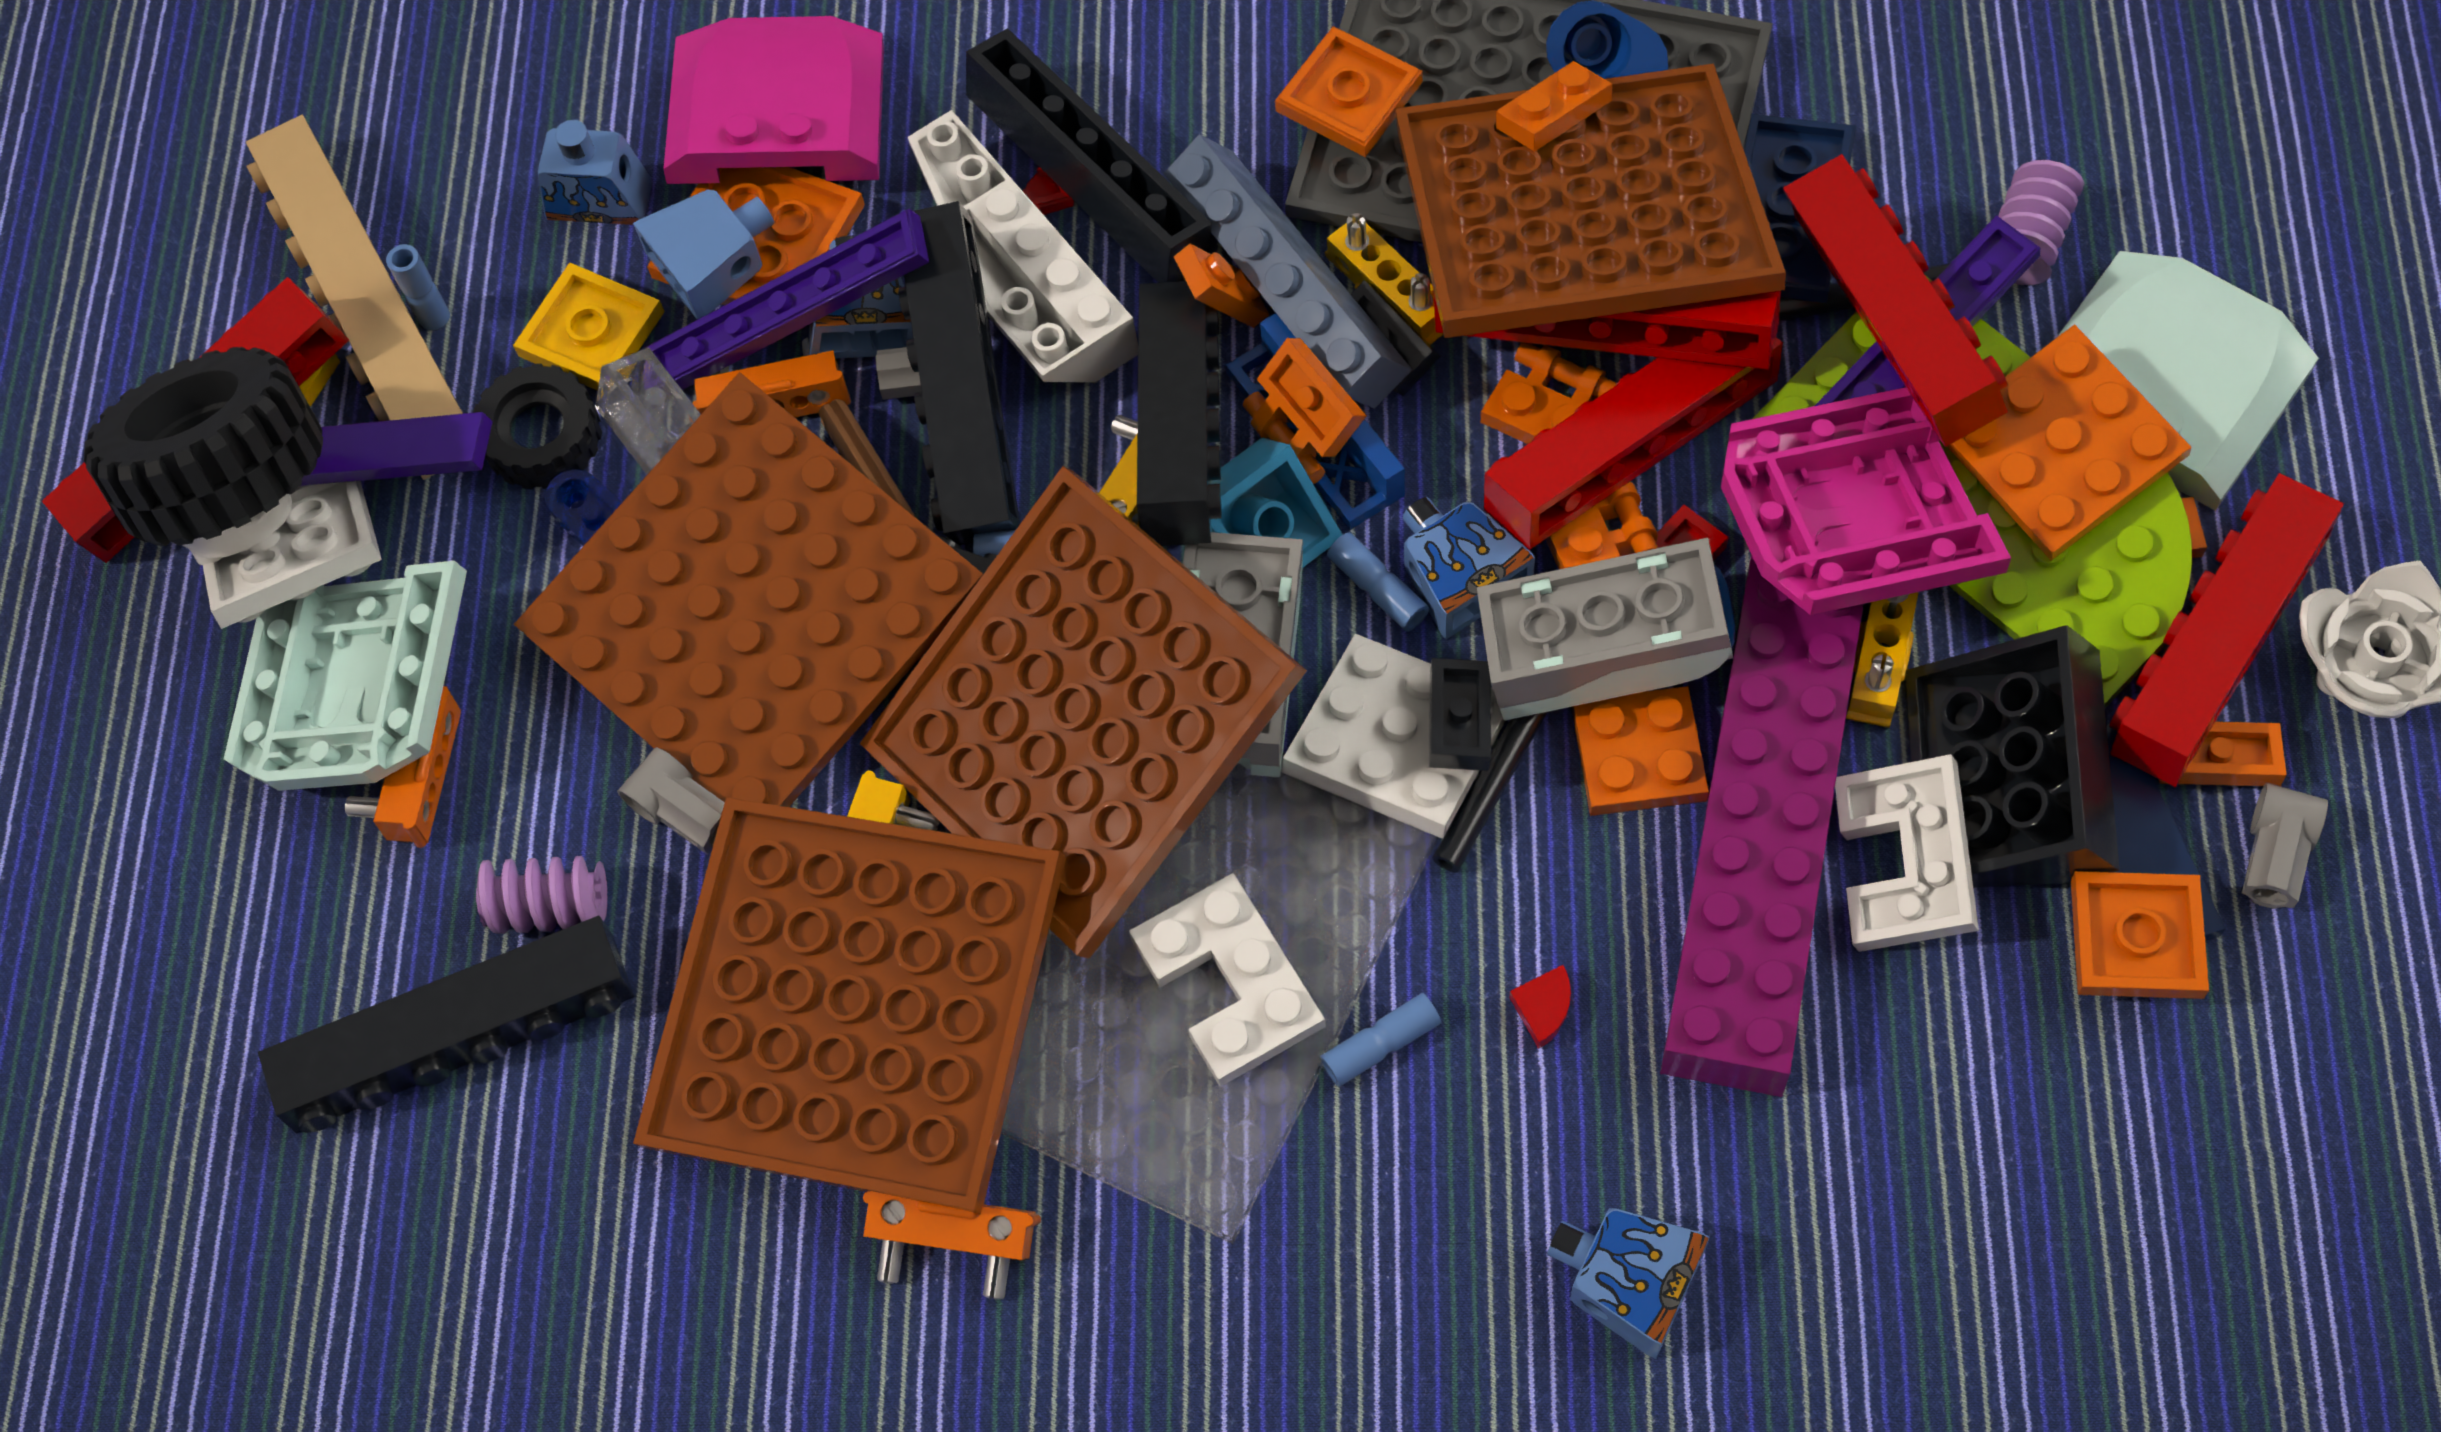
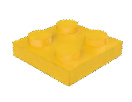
M569 262L513 344V347L518 356L525 360L547 367L552 365L561 367L564 372L574 374L581 384L610 395L665 311L660 300Z

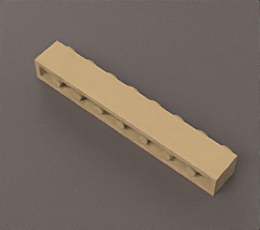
M303 114L245 141L255 162L246 165L261 194L271 190L274 199L266 202L271 215L281 231L290 227L294 235L285 240L300 269L310 265L314 273L305 278L312 294L320 307L330 304L334 313L328 317L349 338L348 342H350L354 352L345 357L360 385L370 382L375 390L374 393L367 395L366 398L378 420L389 421L463 414ZM421 475V477L423 478V480H425V479H427V478L433 476V475Z

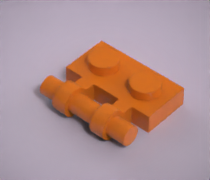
M1287 338L1257 378V381L1268 392L1269 396L1265 399L1260 392H1254L1244 400L1243 407L1252 417L1251 425L1261 438H1270V440L1291 445L1312 483L1315 484L1325 474V469L1315 459L1317 452L1321 457H1335L1367 415L1301 338ZM1287 416L1299 429L1296 434L1286 424Z
M1522 342L1517 349L1514 360L1532 370L1527 378L1506 369L1481 410L1480 423L1529 444L1540 431L1553 428L1571 416L1581 404L1589 400H1595V398L1613 388L1617 383L1605 378L1606 371L1589 365L1586 369L1561 358V351L1548 345L1539 348L1530 343ZM1554 378L1576 388L1572 397H1567L1547 388L1546 386L1550 379Z
M1631 481L1545 539L1558 569L1658 548L1656 544L1658 539L1657 531L1652 520L1642 515L1639 509L1641 498ZM1619 518L1622 524L1621 529L1609 531L1604 521Z

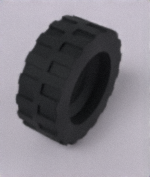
M532 364L530 367L522 368L520 366L511 369L512 372L504 376L501 374L494 379V383L489 388L484 389L480 395L481 400L479 404H475L473 413L483 412L493 421L485 454L491 469L497 476L499 474L502 475L505 482L511 485L519 484L524 489L533 490V487L547 489L552 488L554 484L560 482L564 484L573 479V475L579 471L582 472L588 466L587 463L591 457H595L598 451L597 443L598 440H601L602 430L598 424L601 422L599 414L584 384L581 385L578 378L571 372L566 373L561 367L555 365L547 367L542 364ZM539 405H550L559 410L563 416V429L560 435L550 443L529 449L518 445L513 440L511 435L512 423L522 412Z

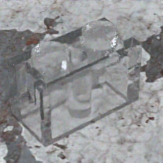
M649 347L601 367L595 408L646 475H648L701 414ZM629 381H632L631 388L627 384Z

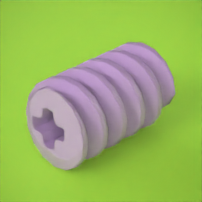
M2034 160L2022 164L2014 173L2011 186L2008 188L2005 197V203L2000 209L1998 217L2041 248L2040 257L2015 282L2018 285H2036L2050 278L2052 272L2050 266L2056 262L2059 253L2057 249L2062 246L2065 237L2064 231L2070 225V214L2075 211L2078 202L2077 197L2081 195L2084 181L2076 170L2063 163L2051 160Z
M576 856L571 873H565L561 858L552 857L548 874H542L538 860L536 858H529L525 874L519 875L515 861L506 859L501 876H496L491 861L483 860L479 868L476 889V903L480 921L484 927L488 926L495 934H505L510 930L511 926L516 932L528 933L533 929L534 925L539 931L551 932L556 928L557 924L562 929H566L598 915L604 921L607 913V881L604 865L599 861L596 864L595 871L588 872L584 857Z

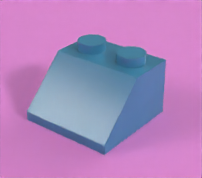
M1261 438L1221 467V480L1211 481V484H1220L1222 519H1211V532L1303 539L1302 568L1329 549L1343 535L1289 444Z

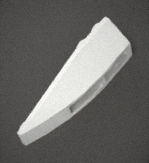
M952 110L908 136L909 144L936 205L959 201L972 217L987 315L1043 382H1097L1139 354L1134 320L1130 313Z

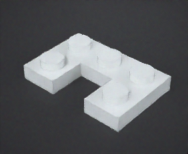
M1950 754L1836 777L1835 791L1840 833L1846 840L1900 830L1905 877L1846 888L1852 945L1861 952L1979 931L1958 764L1954 757Z
M1234 873L1129 930L1133 944L1160 988L1213 958L1237 997L1238 1001L1188 1029L1191 1040L1220 1087L1326 1027L1324 1016Z

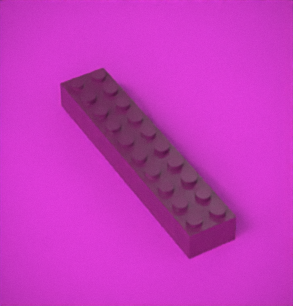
M1752 554L1749 560L1660 1074L1782 1097L1792 1065L1863 604L1809 615L1761 576Z

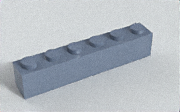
M1199 134L1164 172V175L1189 202L1212 222L1211 233L1296 338L1303 340L1354 401L1375 409L1412 371V368L1235 153Z

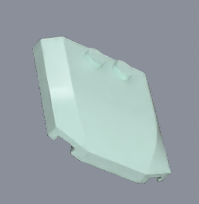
M2119 251L2058 335L2060 336L2075 324L2192 447L2190 455L2172 468L2169 475L2177 490L2190 497H2194L2195 500L2215 511L2306 381L2319 359L2281 310L2184 258Z
M456 561L408 565L404 573L405 578L332 586L322 585L305 598L290 599L266 609L256 618L224 760L276 790L282 791L376 783L429 753L467 570Z

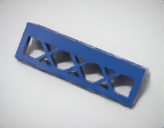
M1276 313L1260 322L1262 343L1226 364L1227 375L1245 398L1254 392H1260L1267 399L1269 396L1268 392L1261 384L1253 383L1246 373L1268 359L1271 360L1287 338H1296ZM1365 419L1342 447L1339 465L1319 462L1325 469V474L1314 484L1350 530L1405 496V468ZM1286 422L1288 427L1296 434L1299 429L1294 423ZM1348 459L1354 467L1347 466ZM1328 477L1336 478L1335 484ZM1347 479L1367 482L1376 494L1352 508L1341 494L1343 481Z

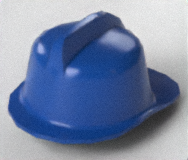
M1594 0L1575 3L1562 11L1551 25L1546 40L1547 59L1554 73L1572 61L1577 62L1604 79L1668 70L1667 49L1660 36L1654 30L1613 6Z

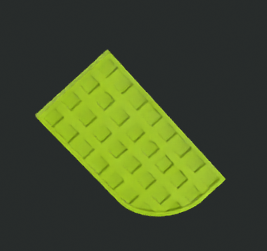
M1857 312L1851 316L1753 419L1813 407L1876 342ZM1980 319L1973 326L1981 343V347L1977 348L1976 351L1982 360L1991 355L1998 363L2005 377L2031 358L1984 320ZM1939 439V443L1976 514H1989L2011 556L2007 573L1948 586L2014 640L2065 625L2071 627L2100 651L2104 705L2106 708L2139 674L2153 653L2158 654L2164 647V637L2178 612H2182L2192 568V540L2186 511L2172 478L2167 472L2051 561Z

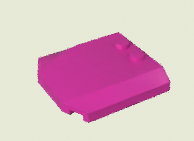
M833 16L727 18L677 36L675 38L664 158L666 184L720 183L719 168L824 166L826 181L879 180L884 65L883 34Z
M1906 387L1731 423L1721 489L1761 576L1809 615L2007 573L2011 556L1988 513L1976 514L1939 443V437Z

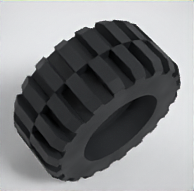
M243 347L229 348L227 352L220 353L215 350L203 353L202 357L192 361L189 359L174 364V368L161 374L157 372L146 378V382L138 388L129 389L120 396V401L116 405L108 406L100 415L99 423L92 425L88 432L84 449V462L88 472L128 534L154 545L167 546L170 542H173L179 546L192 544L194 539L203 537L208 540L220 536L222 531L234 526L239 528L251 522L250 518L262 511L267 513L279 505V500L286 494L294 493L302 485V478L311 475L316 467L317 458L321 456L323 430L287 364L281 358L259 348L253 347L247 350Z

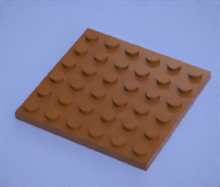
M1714 63L1607 78L1605 80L1612 83V101L1535 152L1496 128V111L1528 90L1395 109L1396 127L1444 338L1785 290L1786 271Z
M739 372L527 608L514 625L653 748L658 747L677 759L693 775L692 780L723 802H725L726 797L790 807L929 649L980 580L983 573Z
M1062 466L860 744L952 834L1060 851L1066 857L1049 929L1077 956L1090 959L1307 670L1078 474Z
M726 797L633 1144L645 1149L863 1192L873 1191L981 1214L1066 857L1056 850Z

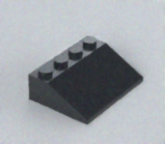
M2065 625L1906 670L1911 762L1951 754L1958 764L1973 888L2066 883L2071 881L2075 871L2115 872L2120 870L2099 649L2071 627Z

